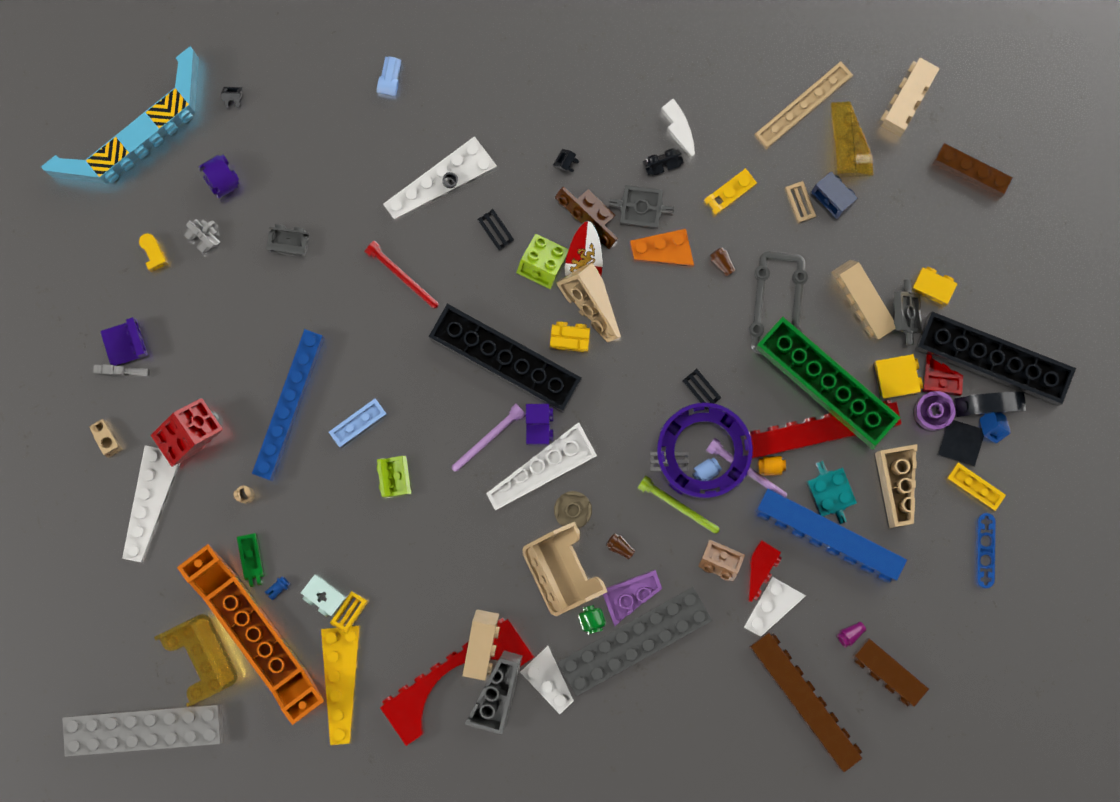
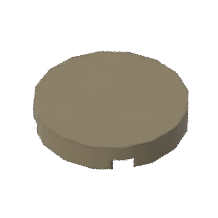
M577 491L562 494L556 500L554 506V516L562 526L575 522L579 529L587 524L592 514V505L589 499Z

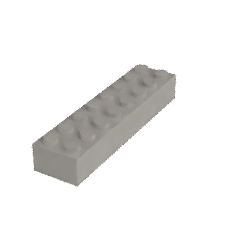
M221 704L62 718L65 757L223 743Z

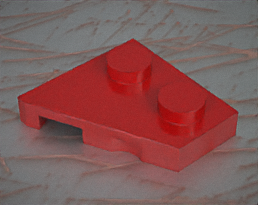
M926 354L923 392L941 391L948 395L961 396L963 375L951 370L946 364L939 363L932 358L933 356Z

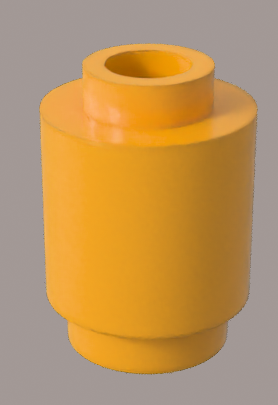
M763 456V458H759V474H764V476L782 475V471H786V460H782V456Z

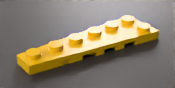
M352 626L347 634L337 628L321 629L330 745L350 744L360 626Z

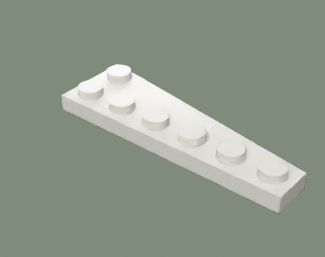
M474 136L383 205L394 220L418 209L420 206L449 193V191L497 168V165ZM448 172H453L458 177L457 185L451 189L444 187L442 183L443 176Z
M580 423L574 425L486 493L495 511L597 457Z
M144 447L122 559L143 562L152 533L155 530L158 517L163 509L164 501L179 466L178 463L171 467L161 450L156 447Z

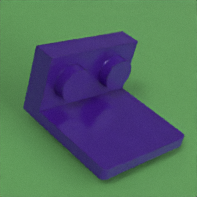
M134 317L126 319L127 323L100 332L110 365L118 366L148 356L138 321Z

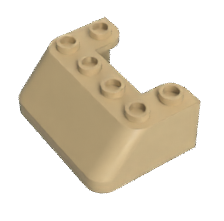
M575 522L558 528L523 547V556L548 610L554 616L565 613L608 592L604 582L599 577L587 579L585 571L572 547V544L580 539V531Z

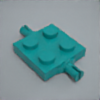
M824 461L816 463L820 474L806 482L819 515L836 514L840 524L847 522L843 511L847 507L857 504L844 469L827 471Z

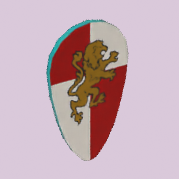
M590 221L583 222L573 236L566 257L565 276L590 263H593L600 276L602 275L603 259L600 239L596 228Z

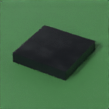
M953 420L945 428L937 455L975 467L984 438L982 428Z

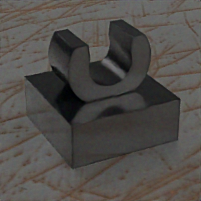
M223 87L221 100H225V107H229L230 100L235 101L236 108L239 107L243 95V87Z
M562 149L553 166L561 170L574 172L570 165L572 162L578 164L579 160L575 158L576 154L571 150Z

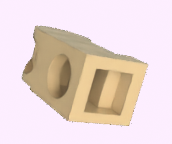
M104 419L89 426L104 456L110 458L123 450Z

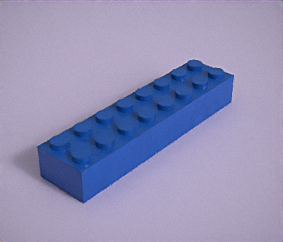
M770 489L765 490L755 509L758 512V517L766 521L769 519L775 521L774 525L783 530L786 528L793 530L792 534L801 539L804 536L809 538V543L817 547L824 546L827 548L826 551L834 556L839 554L844 556V561L852 565H856V563L861 565V569L867 573L875 572L879 574L878 578L887 583L898 580L907 562V559Z

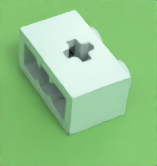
M316 574L301 592L304 595L302 599L310 605L314 603L320 607L318 611L325 617L328 615L334 616L346 599L343 594ZM326 593L325 597L327 598V600H322L320 602V596H318V594Z

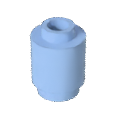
M714 457L712 459L708 458L693 468L695 472L692 475L695 480L710 481L719 475L722 468Z

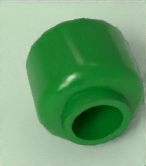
M594 605L584 607V612L578 615L582 630L588 632V634L602 631V627L606 625L602 609L595 608Z

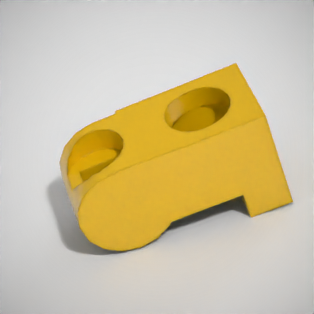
M149 233L143 234L139 238V245L146 251L150 260L145 263L148 270L153 272L168 265L157 239Z

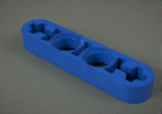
M989 513L981 514L977 518L976 582L981 588H990L995 582L996 521L994 516ZM985 516H987L988 520H991V524L987 525V530H991V533H981V530H985V524L981 523ZM985 535L991 539V544L988 547L981 544V538ZM983 555H988L991 558V563L988 566L981 564L980 559ZM980 568H991V572L987 571V578H990V582H987V585H984V582L980 580L984 577V571L980 572Z

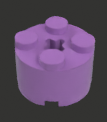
M932 391L923 395L914 407L915 420L922 428L928 431H939L947 427L953 421L956 413L951 397L941 391ZM934 407H936V408H937L936 411H937L939 414L933 415V414H932V410H930V409H933Z

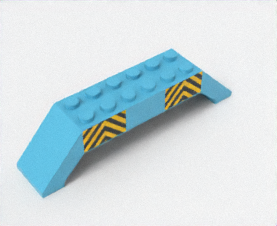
M188 47L176 57L178 68L174 89L86 160L63 159L55 155L41 166L42 169L55 178L102 184L113 183L119 178V174L122 171H127L133 167V162L138 158H144L149 153V149L153 146H159L164 141L163 138L168 134H174L180 124L190 121L193 118L196 107L199 57L192 47Z

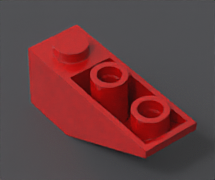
M762 540L750 557L749 602H752L753 599H758L762 592L760 590L763 583L767 584L772 576L769 573L773 566L777 567L782 559L779 550Z

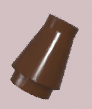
M723 247L709 255L712 258L711 261L726 276L735 271L728 252Z
M614 533L606 543V546L609 547L608 550L628 560L635 553V550L620 534Z

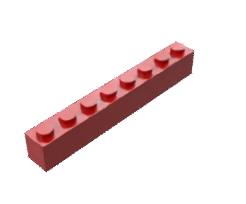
M891 400L882 401L900 416L897 402L891 403ZM831 413L825 414L824 418L819 420L816 417L805 419V423L801 424L793 421L786 423L787 427L779 428V425L768 427L766 432H760V429L749 432L753 448L752 459L856 436ZM901 418L894 427L902 425Z

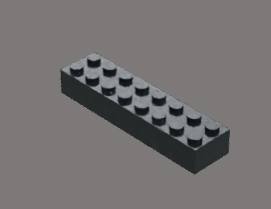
M448 303L428 336L430 340L542 402L549 404L564 413L582 380V377Z
M933 311L928 315L915 350L1057 406L1063 404L1076 371L1075 367Z

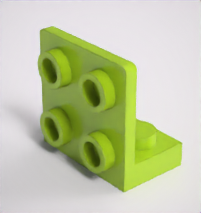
M535 234L520 260L516 273L551 289L569 249Z

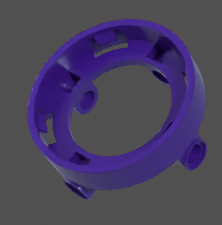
M713 403L692 404L670 416L661 428L657 445L658 463L664 477L669 482V486L680 495L685 494L703 499L718 497L728 493L735 487L738 488L747 476L753 452L751 436L744 422L728 408ZM704 407H708L709 413H696L689 415L690 409H693V411L695 412L704 410ZM712 422L719 425L730 435L734 445V458L731 466L722 476L710 481L695 480L687 476L678 466L675 459V443L680 433L691 424ZM740 436H746L747 438L744 440L745 450H748V455L743 456V444ZM661 447H666V459L668 466H664L663 462H665L664 451H661ZM720 487L719 492H716V490L705 491V494L700 493V490H710Z

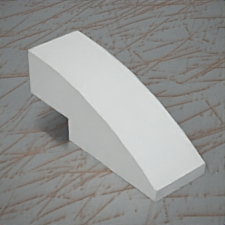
M672 99L661 108V112L671 123L667 131L688 157L693 159L695 151L690 127L681 108Z

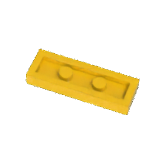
M959 462L947 477L949 481L993 511L997 510L1006 494Z

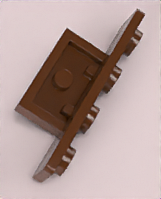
M564 186L559 190L555 199L581 224L585 221L592 222L599 235L600 243L610 249L618 238L606 225L616 215L589 189L578 199Z

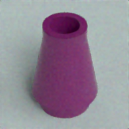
M858 622L840 630L837 638L845 648L847 646L851 647L867 630L862 622Z

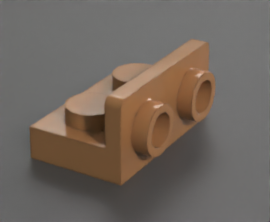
M709 540L698 567L702 568L705 572L714 573L724 580L734 581L745 554Z

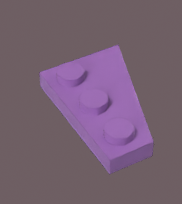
M656 570L606 587L608 592L604 593L603 597L614 626L662 589Z

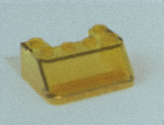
M197 615L154 637L155 641L160 640L163 647L168 651H175L185 646L201 681L188 688L187 698L189 703L186 704L187 707H192L224 691L237 682L238 673L212 619L208 615Z

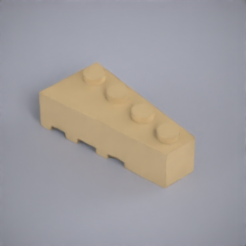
M919 58L917 62L913 61L908 69L911 74L908 79L904 77L899 85L901 88L899 95L895 93L890 101V104H892L890 111L885 110L880 119L883 121L881 127L901 137L940 68L922 58Z
M849 260L831 272L840 288L846 294L849 303L856 309V315L867 326L865 330L870 337L880 339L895 329L892 316L859 262Z
M917 444L881 450L875 453L889 528L914 524Z

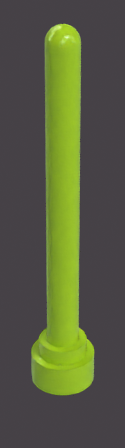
M647 475L639 484L638 489L643 492H652L711 532L716 534L720 531L718 526L653 485L654 482Z

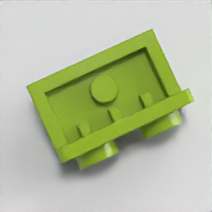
M406 456L377 459L381 496L395 497L411 494Z

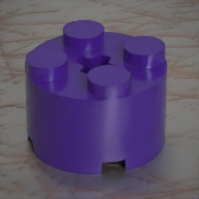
M224 154L221 156L216 155L198 166L200 172H204L205 176L203 178L214 195L217 193V199L238 188L239 178L234 170L230 171L229 162Z

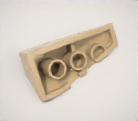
M593 263L580 267L556 282L564 297L569 303L574 302L580 309L578 312L582 316L586 315L592 321L591 326L606 342L621 337L603 279Z

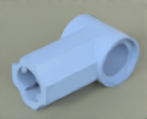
M390 56L385 57L382 75L378 79L377 93L396 96L401 67L400 59Z

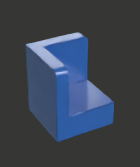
M1002 413L985 414L980 418L984 436L995 443H998L1011 433L1007 418Z

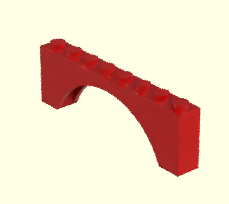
M500 619L497 623V627H500L498 639L494 638L493 645H496L495 656H491L490 660H499L502 653L508 651L523 656L522 666L534 658V655L510 620ZM469 641L461 646L463 650L458 654L454 651L445 657L447 659L445 663L441 665L438 662L429 668L431 670L429 674L425 676L422 673L413 679L415 681L413 685L409 687L406 684L398 690L399 694L393 698L390 695L382 701L383 706L380 709L406 746L423 735L422 718L428 696L445 674L465 663Z

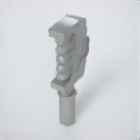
M93 365V373L148 376L147 368L129 367V369H125L123 366Z

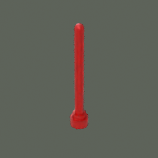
M373 241L365 249L364 252L369 257H376L432 308L438 307V302L381 252L380 245L377 242Z

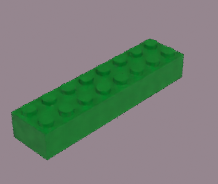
M784 317L757 344L756 349L872 450L900 420V416Z

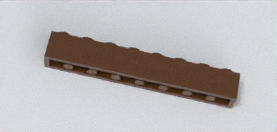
M766 633L749 647L841 771L846 772L863 759L860 755L863 752L856 743L852 745L849 741L851 736L846 729H840L837 725V722H839L838 718L833 712L829 714L825 708L827 704L821 696L817 698L813 691L816 689L809 680L805 682L802 677L803 671L798 665L794 667L790 661L792 657L786 649L782 651L778 644L781 642L777 636Z

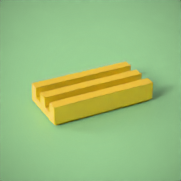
M351 591L330 624L347 634L368 601ZM354 597L355 601L353 602L349 610L346 612L345 616L340 621V623H338L337 621L339 620V618L341 617V615L343 614V612L345 611V609ZM361 602L356 611L354 612V614L352 615V617L350 618V620L348 621V623L346 624V626L344 627V624L346 623V621L348 620V618L350 617L358 603Z

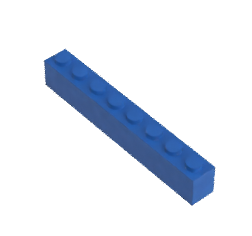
M304 329L252 471L253 475L273 481L325 338L323 335Z

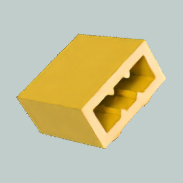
M914 354L874 362L881 400L921 392L920 389L923 388L921 377H918L917 374L919 362L917 358H914Z

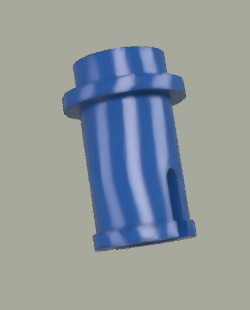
M283 576L281 578L278 577L277 581L265 593L266 595L269 594L268 597L271 600H274L284 589H288L290 583Z

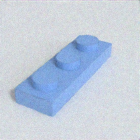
M375 398L330 430L329 433L341 448L387 414Z

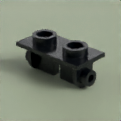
M671 148L666 150L665 154L648 156L647 160L643 161V164L646 167L648 166V168H645L647 175L654 176L665 172L664 164H666L668 170L680 167L684 163L682 156L678 157L682 155L680 150Z

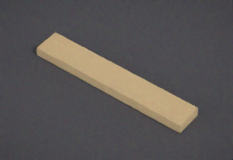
M840 61L754 134L755 137L768 149L852 78L853 74Z

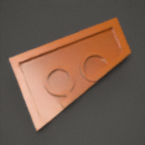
M686 229L630 241L634 260L694 266Z

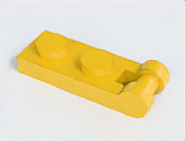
M745 168L706 197L704 202L707 205L709 204L713 209L714 215H717L757 185V182ZM719 197L723 202L718 204L715 199Z

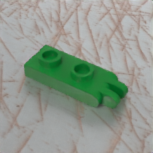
M253 533L238 536L237 543L244 579L249 581L250 587H254L253 579L255 578L257 585H262L261 577H264L257 535Z

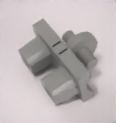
M195 219L186 224L188 228L184 236L190 241H194L198 236L202 241L198 244L197 248L202 253L208 252L221 243L214 236L217 231L213 228L216 224L213 220L207 223L204 219L201 222Z

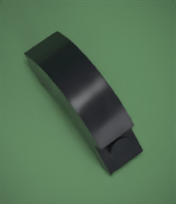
M1025 392L986 393L955 398L957 417L1026 411Z

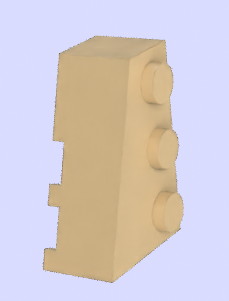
M476 609L462 676L485 681L487 674L491 675L493 663H490V658L495 656L496 645H493L494 638L498 639L500 627H497L498 613Z

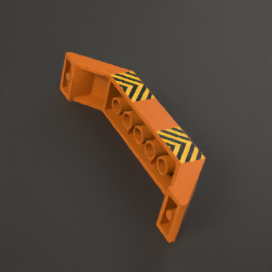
M209 544L177 567L185 580L203 598L267 685L282 712L292 725L324 702L303 664L238 576Z

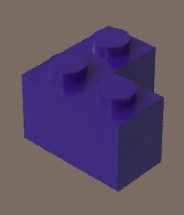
M526 404V445H550V441H553V429H550V422H553V408H550L549 404Z

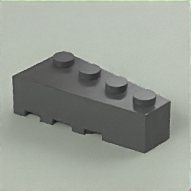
M508 651L502 653L466 720V725L498 734L504 732L507 726L522 655Z

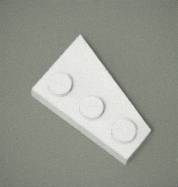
M771 577L744 628L761 637L806 595Z
M549 646L520 671L559 714L574 701Z

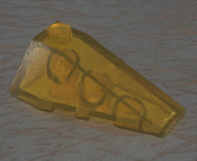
M850 101L831 102L835 175L840 178L873 176V157Z

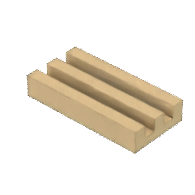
M801 181L785 187L797 222L801 223L815 218L816 214L804 182ZM799 186L801 187L807 206L809 208V215H807L801 196L799 194L797 188ZM791 189L794 190L803 217H800Z

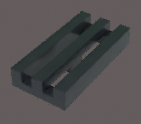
M491 209L490 212L477 219L498 251L514 241V238L494 209ZM491 215H493L509 240L506 241L491 220ZM485 219L489 222V224L491 225V227L493 228V230L495 231V233L497 234V236L503 244L499 245V243L496 241V239L494 238L486 224L483 222Z
M695 369L682 380L700 403L706 402L688 382L690 379L710 403L715 404L721 399V396L698 369ZM695 375H697L699 379L705 384V386L715 396V399H712L711 396L706 392V390L700 385V383L695 379Z

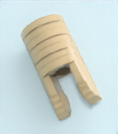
M240 486L233 493L237 501L245 504L251 503L255 498L253 489L248 486ZM243 490L248 497L247 499L241 498V495H243Z

